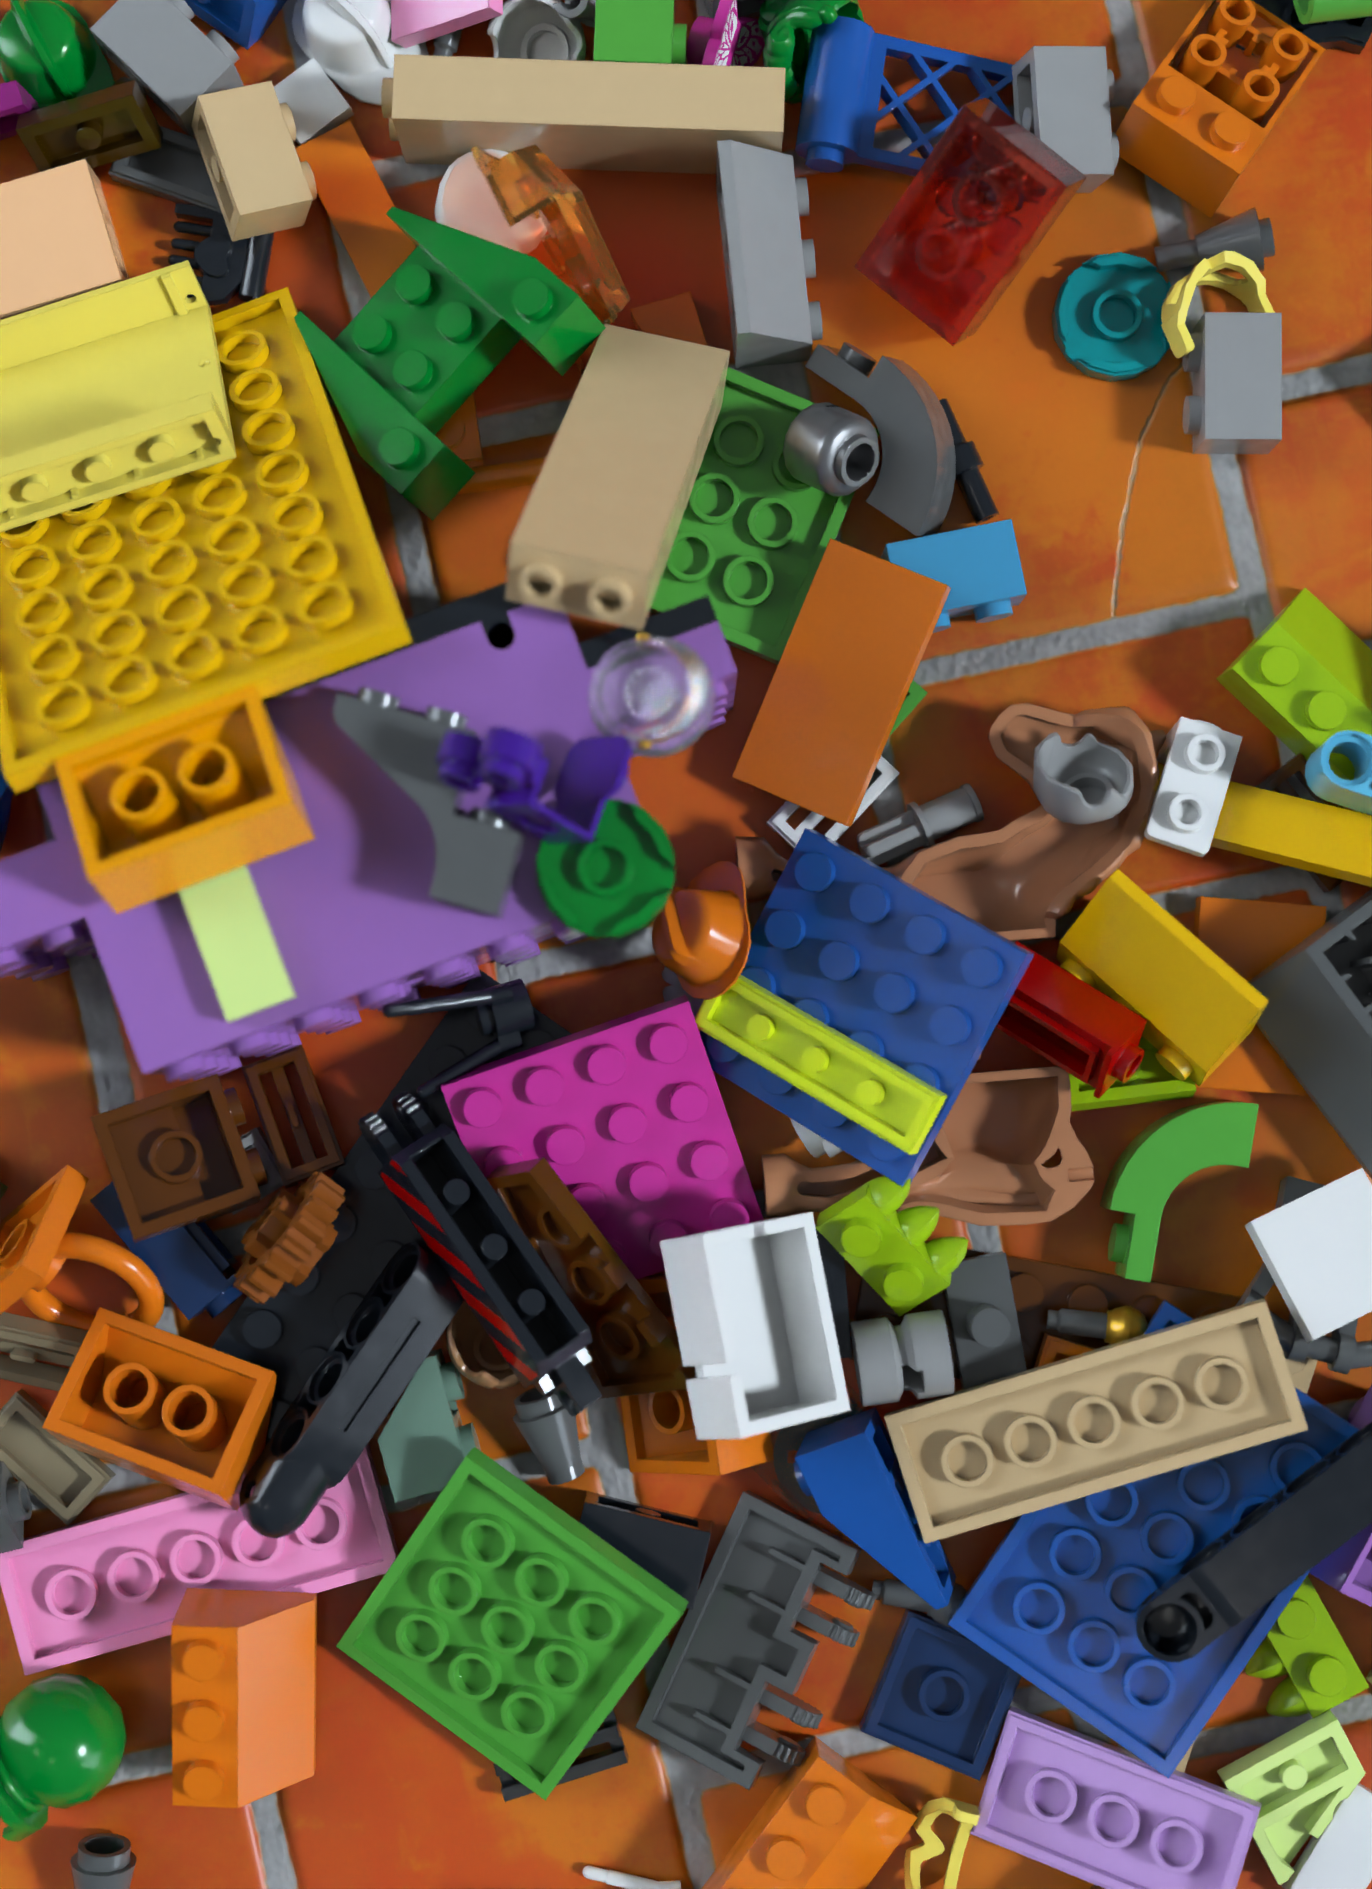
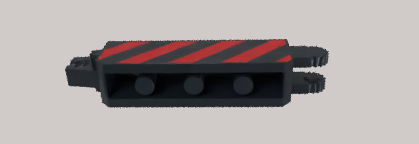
M403 1091L392 1098V1108L414 1143L402 1149L385 1122L373 1112L368 1113L359 1119L358 1122L362 1135L383 1165L378 1172L379 1176L430 1251L448 1273L456 1289L523 1387L527 1388L533 1384L542 1396L552 1390L571 1416H576L602 1396L585 1369V1366L592 1362L585 1346L593 1341L589 1327L455 1132L444 1123L436 1128L423 1108L419 1106L414 1096H411L410 1092Z

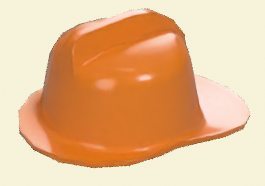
M731 861L715 862L704 868L687 888L676 887L671 890L665 907L655 917L652 929V947L658 960L677 975L682 989L695 999L711 1000L723 995L738 980L747 963L751 935L742 870Z

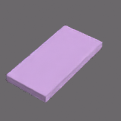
M1012 1706L1008 1711L979 1803L980 1817L977 1826L973 1825L970 1834L1105 1889H1236L1262 1803L1178 1770H1174L1168 1779L1129 1751Z

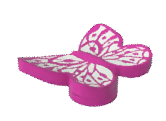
M720 0L715 18L699 16L694 21L687 42L688 64L752 67L757 62L765 46L758 19L744 16L738 18L737 0Z

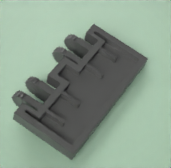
M749 1490L743 1491L699 1586L693 1610H688L635 1728L748 1790L755 1785L766 1760L740 1747L742 1741L778 1758V1760L792 1766H800L806 1750L799 1746L795 1740L779 1734L756 1720L764 1705L789 1718L799 1726L812 1729L818 1728L823 1717L821 1711L793 1694L798 1691L820 1642L794 1627L799 1622L840 1644L849 1647L855 1646L860 1632L853 1628V1625L809 1603L818 1586L843 1599L853 1607L867 1610L872 1609L877 1595L856 1582L823 1566L824 1564L847 1576L851 1574L862 1548Z

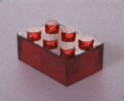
M988 98L964 104L855 265V268L948 343L955 346L976 333L1087 177Z

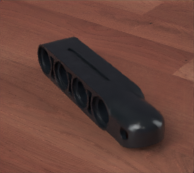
M415 1242L405 1244L393 1255L275 1428L271 1440L243 1479L239 1492L240 1509L244 1519L259 1535L269 1538L284 1537L293 1534L305 1523L326 1490L340 1483L350 1471L461 1307L464 1299L456 1289L448 1273L433 1253ZM256 1485L252 1495L250 1496L251 1489Z
M1372 1422L1355 1432L1198 1552L1174 1577L1147 1596L1140 1604L1135 1617L1137 1637L1143 1648L1153 1657L1165 1662H1182L1194 1657L1222 1634L1245 1620L1372 1523Z

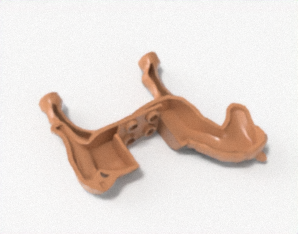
M1029 703L1010 705L998 715L990 728L988 738L996 757L1026 780L1033 792L1034 748L1053 732H1057L1061 737V741L1066 744L1075 743L1085 734L1090 733L1096 738L1097 742L1119 749L1133 766V793L1126 807L1113 818L1091 824H1072L1052 817L1040 805L1036 810L1019 817L998 831L958 836L920 849L895 865L881 868L1012 942L1056 937V919L1069 913L1074 901L1093 892L1105 878L1121 866L1128 855L1140 848L1145 837L1144 831L1159 783V767L1156 754L1164 744L1166 734L1163 730L1150 731L1137 713L1125 706L1089 709L1074 715ZM735 836L736 866L742 870L745 881L746 900H758L771 895L788 861L778 854L764 837ZM1058 1066L970 1073L911 1182L908 1196L896 1211L899 1212L915 1206H933L939 1208L940 1217H947L978 1226H1001L1050 1222L1073 1209L1092 1188L1095 1179L1093 1175L1094 1166L1089 1154L1077 1138L1070 1123L1071 1084L1069 1073ZM1059 1148L1062 1156L1059 1165L1052 1168L1042 1166L1043 1163L1055 1155ZM784 1153L761 1155L763 1193L767 1218L788 1216L798 1211L821 1213L868 1181L884 1176L860 1160L847 1164L810 1168L798 1163Z

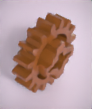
M317 1171L313 1172L308 1180L304 1179L293 1195L284 1188L280 1189L271 1198L267 1207L256 1221L249 1226L241 1240V1243L245 1245L244 1250L247 1253L241 1260L243 1264L234 1275L236 1280L233 1286L255 1302L263 1305L270 1296L274 1298L278 1294L285 1281L295 1287L300 1285L336 1239L338 1232L333 1229L334 1225L332 1222L339 1214L336 1210L344 1202L345 1196L343 1194L346 1190L321 1171L319 1173Z

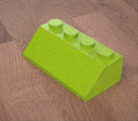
M1306 587L1297 594L1216 679L1295 755L1301 753L1307 761L1310 755L1335 733L1351 730L1372 736V650ZM1330 753L1329 765L1333 773L1341 779L1353 780L1355 770L1349 758L1339 753Z

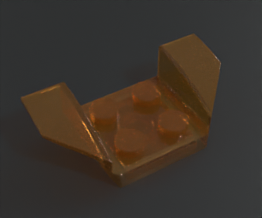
M536 144L512 151L500 159L490 155L478 146L471 148L484 180L508 225L511 227L530 215L535 220L541 217L549 234L541 238L544 248L560 272L566 269L557 277L580 296L603 325L613 323L618 317L617 313L623 310L631 298L582 192ZM579 357L574 364L582 377L586 367L581 357Z

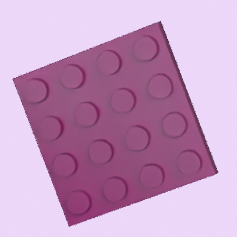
M687 995L481 1065L441 1085L459 1138L485 1177L498 1166L544 1157L636 1279L665 1270L660 1245L662 1240L764 1220Z

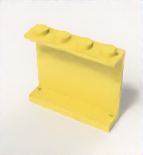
M189 260L0 320V532L237 457L211 308Z

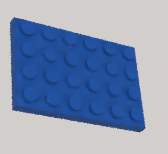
M1164 1299L1149 1321L1144 1334L1184 1323L1194 1318ZM1295 1387L1309 1430L1018 1516L966 1592L960 1605L949 1619L948 1625L1169 1779L1310 1570L1245 1620L1230 1628L1194 1657L1182 1662H1165L1153 1657L1143 1648L1137 1637L1135 1617L1140 1604L1147 1596L1174 1577L1198 1552L1359 1429Z

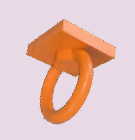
M66 1165L3 1219L0 1225V1314L21 1298L23 1303L43 1321L89 1330L95 1315L76 1310L64 1304L46 1289V1286L59 1272L66 1259H78L109 1269L131 1286L137 1295L138 1307L132 1313L123 1316L153 1327L161 1319L165 1305L164 1292L157 1276L144 1261L129 1250L109 1240L83 1233L66 1232L89 1180L88 1177L74 1168Z

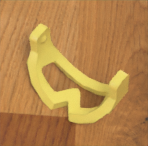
M1223 251L1209 259L1205 257L1193 268L1191 273L1170 287L1162 305L1161 327L1176 358L1184 357L1195 348L1185 321L1196 286L1210 285L1224 289L1240 299L1247 307L1248 312L1275 313L1266 295V279L1254 261L1236 251ZM1230 268L1239 272L1245 278L1236 279L1216 271Z
M942 1796V1798L928 1801L917 1814L918 1818L913 1826L924 1842L906 1849L904 1860L905 1889H921V1863L945 1851L943 1843L931 1830V1825L941 1813L949 1814L960 1822L951 1848L943 1889H956L968 1838L973 1825L977 1826L980 1817L976 1805Z

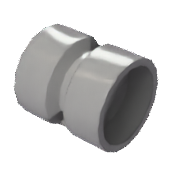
M941 1309L905 1314L900 1325H893L887 1317L850 1321L853 1357L862 1406L899 1402L903 1391L910 1390L917 1399L954 1394L951 1349L946 1322Z

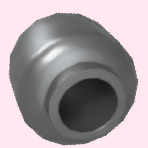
M829 402L814 403L802 410L792 421L785 436L783 448L785 465L795 479L831 496L849 495L867 483L876 471L880 456L877 432L871 422L858 414Z

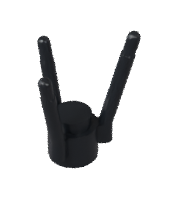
M522 979L484 988L481 991L387 1004L383 1007V1014L386 1017L435 1013L473 1007L474 1016L481 1035L493 1033L496 1037L492 1042L420 1085L416 1092L419 1097L425 1098L441 1089L442 1084L474 1070L502 1052L523 1047L520 1032L535 1028V1018L531 1001Z

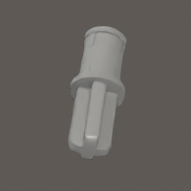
M966 783L961 785L960 788L920 806L915 802L907 804V812L860 832L857 836L858 848L863 858L879 866L918 847L923 846L926 848L935 845L934 840L969 824L984 820L983 809L975 791L970 784Z

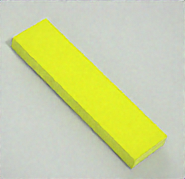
M741 974L738 980L723 995L711 1000H703L695 1016L697 1027L701 1031L909 1155L918 1153L948 1096Z

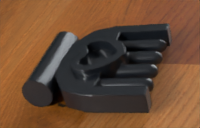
M176 203L175 214L177 218L212 223V226L182 221L175 222L174 229L176 232L208 238L202 242L179 238L172 239L171 246L173 248L194 252V258L171 255L168 258L169 264L174 265L189 260L192 269L200 271L202 276H196L209 306L227 304L238 291V298L246 302L264 296L275 233L232 242L223 214L204 207Z

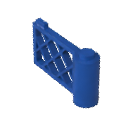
M838 16L833 23H822L820 26L812 29L795 152L806 159L805 164L807 167L819 172L834 173L843 170L844 164L857 163L985 192L984 203L1018 211L1024 207V201L1032 202L1038 197L1039 193L1021 192L1020 180L1002 176L989 156L990 153L1008 140H1011L1017 149L1016 121L997 94L1007 86L1013 85L1012 64L875 33L874 29L864 21L850 17ZM889 56L906 60L921 82L898 97L883 75L885 57ZM928 66L937 67L939 69L933 73ZM950 71L966 74L980 94L979 97L959 111L938 81ZM987 79L997 81L998 83L992 87ZM926 89L946 120L924 135L904 104ZM881 96L887 106L878 111ZM984 102L1005 131V134L985 148H983L963 118ZM890 113L894 115L912 144L899 153L873 147L876 123ZM950 126L972 156L959 166L943 163L929 142ZM917 150L922 158L910 155ZM977 163L981 171L969 168Z

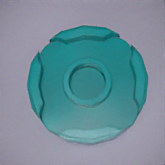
M1118 252L1096 255L1084 262L1081 267L1075 269L1068 276L1057 293L1051 317L1054 339L1070 364L1086 376L1108 382L1135 379L1158 364L1170 348L1161 327V310L1172 285L1169 280L1166 283L1164 277L1156 271L1158 269L1145 258Z

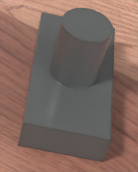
M1001 1251L964 1258L959 1267L952 1272L950 1286L944 1289L962 1390L1027 1370L1006 1253Z

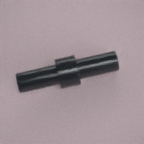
M941 399L939 401L948 418L954 439L956 455L955 480L975 523L980 524L995 517L999 512L979 470L984 464L974 442H966L948 400Z

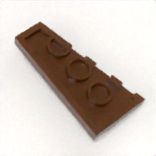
M542 1157L498 1166L491 1172L486 1179L589 1327L593 1341L585 1346L592 1362L586 1365L585 1369L602 1394L600 1399L687 1389L686 1380L697 1378L695 1366L683 1367L677 1332L547 1160Z

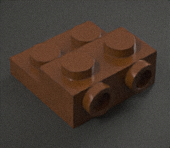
M218 1074L91 1117L134 1244L194 1222L200 1224L259 1203L261 1194L258 1187L268 1184L265 1169L256 1147L245 1150L238 1133L237 1126L246 1124V1119L234 1087L223 1090Z

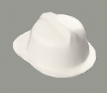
M298 0L295 4L292 27L297 44L307 57L315 59L322 70L342 90L360 102L381 106L383 78H393L394 54L429 55L426 42L404 48L391 41V0Z

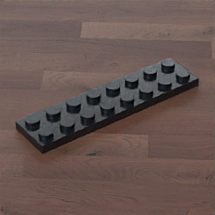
M479 969L482 977L469 981L461 993L481 991L484 988L500 983ZM532 1006L535 1028L520 1032L523 1047L502 1052L484 1064L571 1035V1033ZM473 1007L449 1010L377 1111V1116L385 1122L402 1149L414 1143L392 1108V1098L403 1091L410 1092L411 1096H414L419 1106L423 1108L436 1128L444 1123L459 1138L442 1089L425 1098L419 1097L416 1092L420 1085L496 1039L493 1033L481 1035L476 1023ZM362 1134L344 1158L346 1165L338 1167L331 1177L333 1181L346 1191L343 1194L345 1196L344 1202L336 1210L339 1214L332 1222L334 1225L333 1229L338 1234L330 1249L322 1255L310 1271L308 1277L297 1287L285 1281L278 1294L274 1298L270 1296L263 1305L247 1296L212 1346V1349L269 1369L277 1374L265 1447L271 1440L278 1423L393 1255L410 1242L418 1243L430 1251L379 1176L378 1172L383 1165Z

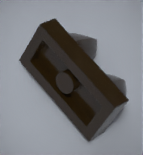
M121 77L109 88L18 115L16 125L19 137L40 172L82 159H86L91 168L161 148L163 132L147 103L145 91L135 80L127 77Z

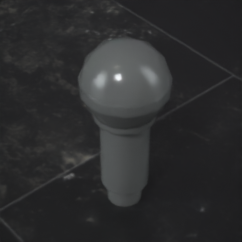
M892 1579L884 1581L874 1580L872 1592L877 1595L876 1600H880L882 1604L926 1612L927 1616L932 1617L942 1626H949V1619L967 1592L962 1585L955 1583L948 1606L935 1610L902 1581Z

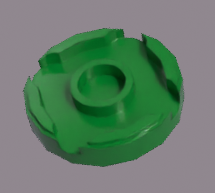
M608 800L604 806L592 842L548 844L542 840L537 854V885L547 908L568 928L593 938L623 937L646 927L665 907L675 883L674 851L664 828L644 808L621 800Z

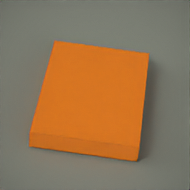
M1196 897L1193 935L1248 982L1326 924L1327 906ZM1257 1025L1254 1026L1251 1033L1200 1087L1195 1083L1196 1088L1309 1096Z

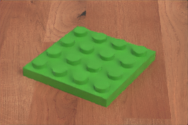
M728 367L722 407L651 604L650 612L658 614L708 595L726 643L778 665L830 538L836 539L856 492L855 490L849 495L831 496L795 479L786 468L783 448L787 431L797 415L805 408L814 404V402ZM874 428V429L876 430V432H877V438H878V437H879V431H878V429Z
M473 1447L336 1647L542 1799L546 1800L679 1620L689 1602L486 1454Z

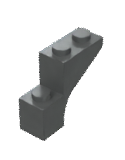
M360 687L357 698L338 693L333 708V717L336 724L419 805L430 822L435 839L436 864L428 896L435 901L503 919L525 838L521 833L510 830L512 822L493 811L472 807L469 818L459 816L466 792L444 784L437 777L440 767L436 764L435 760L446 732L458 731L479 737L475 731L466 729L468 718L455 712L430 706L427 707L425 717L398 710L401 699L368 688Z

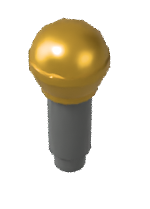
M1126 1305L1113 1310H1107V1313L1061 1308L1059 1311L1048 1310L1047 1329L1057 1330L1059 1334L1104 1339V1342L1110 1345L1141 1336L1148 1326L1144 1314L1138 1309Z

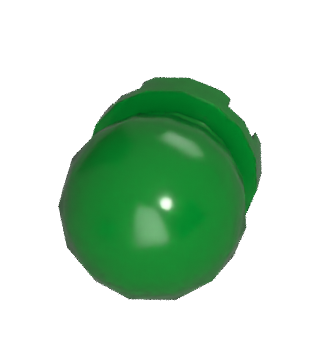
M55 1673L32 1681L6 1704L2 1716L0 1715V1818L8 1825L3 1829L2 1837L7 1841L19 1842L40 1830L48 1820V1806L66 1809L89 1801L107 1786L114 1777L122 1760L127 1734L122 1708L101 1685L82 1675Z

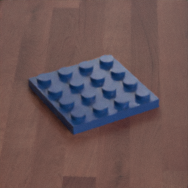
M805 828L750 934V950L747 963L741 975L945 1093L948 1096L918 1153L909 1155L705 1032L700 1031V1036L713 1071L903 1187L909 1178H911V1182L913 1181L1034 954L821 833Z

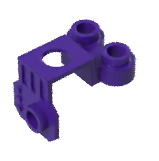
M490 727L487 729L483 740L471 734L449 731L445 733L435 762L440 767L437 775L438 779L452 788L476 793L479 791L481 783L491 786L492 790L486 808L548 844L592 842L606 802L622 788L628 777V763L633 750L629 739L625 736L616 735L580 739L567 752L553 791L557 800L554 811L536 801L550 761L541 756L542 746L536 740L523 733L503 727ZM524 815L543 819L550 824L549 826L541 825L526 818Z

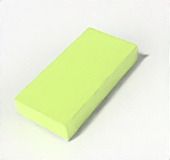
M247 866L239 867L178 891L227 1022L236 1021L297 997Z

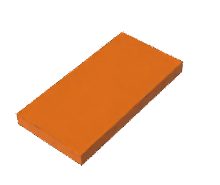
M830 538L732 777L851 827L951 587Z

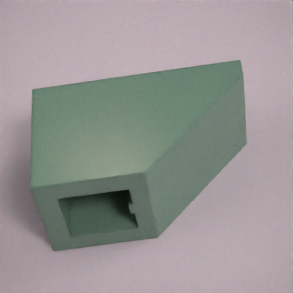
M441 1348L430 1351L378 1438L379 1448L395 1503L443 1490L470 1450L476 1447L481 1451L473 1423L462 1424L456 1400L465 1398L460 1372L452 1361L445 1363Z

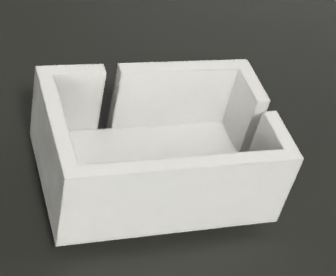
M812 1212L771 1218L660 1241L683 1367L695 1366L697 1378L686 1380L697 1440L741 1439L850 1411Z

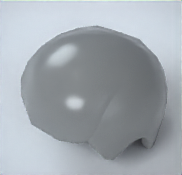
M1053 732L1034 748V792L1045 811L1062 822L1091 824L1104 821L1119 814L1131 799L1134 787L1133 766L1119 749L1097 742L1096 738L1090 733L1085 734L1075 743L1066 744L1061 741V737L1057 732Z

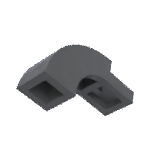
M844 342L840 349L818 344L805 367L861 404L873 418L882 442L881 470L866 502L915 536L923 537L937 534L947 515L954 491L956 455L951 427L936 394L928 383L903 360L882 355L872 371L877 361L859 348L847 342Z

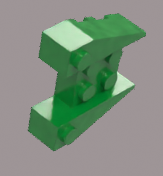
M391 207L386 213L387 216L417 246L415 250L334 341L301 311L294 319L359 455L395 490L433 521L475 474L435 434L520 339L563 376L606 327L578 294L535 257Z

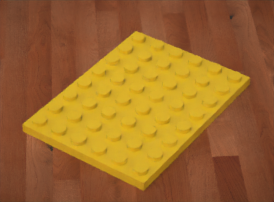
M288 287L212 315L236 458L0 532V758L4 777L15 793L58 778L54 762L56 759L222 696L255 685L261 699H265L412 643L316 363L294 319L298 311Z

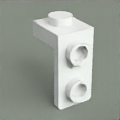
M1180 717L1166 734V740L1159 750L1157 762L1165 765L1144 831L1146 839L1198 857L1204 856L1209 851L1239 752L1242 736L1224 731L1210 722Z

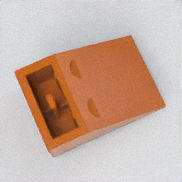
M1206 0L1133 101L1116 131L1119 140V157L1212 218L1326 49L1253 0ZM1239 44L1240 46L1245 48V51L1236 47L1235 45Z

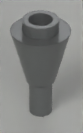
M1255 207L1195 235L1193 240L1154 247L1158 273L1197 265L1205 257L1209 259L1223 251H1236L1254 261L1259 271H1264V258L1275 256L1270 218L1258 219Z

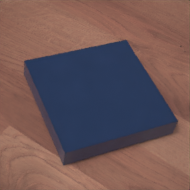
M906 1609L860 1721L859 1728L861 1732L980 1781L1022 1676L951 1626H942V1624L936 1622L932 1617L927 1616L923 1612Z

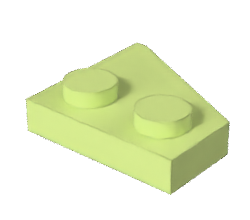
M1331 1710L1306 1721L1217 1770L1227 1790L1262 1803L1252 1838L1278 1885L1288 1881L1294 1873L1290 1863L1310 1835L1317 1839L1321 1836L1333 1819L1335 1807L1339 1802L1351 1795L1366 1774L1343 1728Z

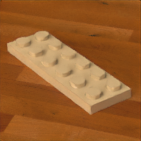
M1263 1298L960 1390L952 1395L937 1397L888 1412L884 1416L925 1544L1309 1430L1267 1303Z

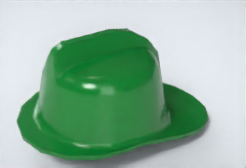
M10 0L11 9L5 13L0 22V74L5 83L16 80L38 102L39 109L109 88L115 83L111 68L89 26L73 6L61 0Z

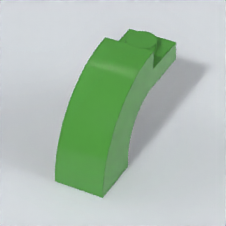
M1212 1101L1184 1107L1150 1124L1125 1148L1109 1174L1100 1206L1106 1209L1124 1212L1123 1223L1113 1224L1108 1244V1260L1116 1262L1115 1274L1125 1279L1151 1283L1163 1209L1173 1190L1186 1177L1203 1168L1216 1165H1233L1249 1168L1259 1104Z

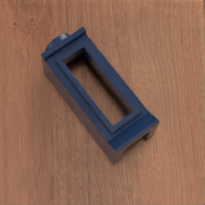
M113 1181L90 1200L133 1254L151 1268L157 1276L162 1289L188 1320L200 1315L205 1310L213 1319L243 1294L233 1286L236 1280L234 1277L236 1271L232 1266L238 1261L206 1222L200 1224L194 1222L134 1244Z

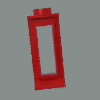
M1016 941L1015 944L1033 953L1034 956L1000 1017L996 1028L1082 1082L1094 1087L1093 1096L1097 1099L1116 1080L1126 1083L1133 1076L1144 1057L1145 1050L1138 1045L1147 1020Z

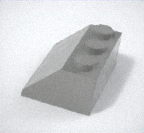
M734 140L717 141L716 190L735 369L808 361L811 356L812 340H822L823 330L820 302H808L806 278H816L813 239H801L799 217L809 216L806 177L795 178L792 155Z

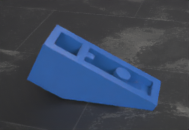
M876 1407L807 1432L794 1461L795 1476L803 1493L808 1497L813 1496L824 1518L935 1610L948 1606L957 1577L940 1541L924 1543L893 1443Z

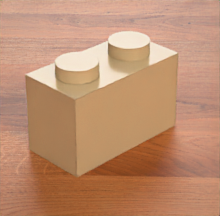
M272 81L199 95L191 126L232 242L304 226L312 201L317 197L316 182L307 161L300 162L293 143L296 140V127L291 109L286 102L279 104Z

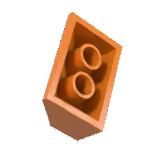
M666 1273L637 1279L676 1331ZM688 1389L620 1396L630 1472L724 1475L774 1460L770 1431L741 1439L697 1440Z
M99 1307L42 1428L65 1446L231 1510L238 1511L240 1507L239 1492L243 1479L265 1449L277 1374L269 1369Z
M207 1588L186 1589L171 1624L172 1806L240 1808L314 1776L316 1769L317 1593Z
M814 1736L805 1748L806 1754L801 1765H793L701 1889H866L917 1820L918 1815Z

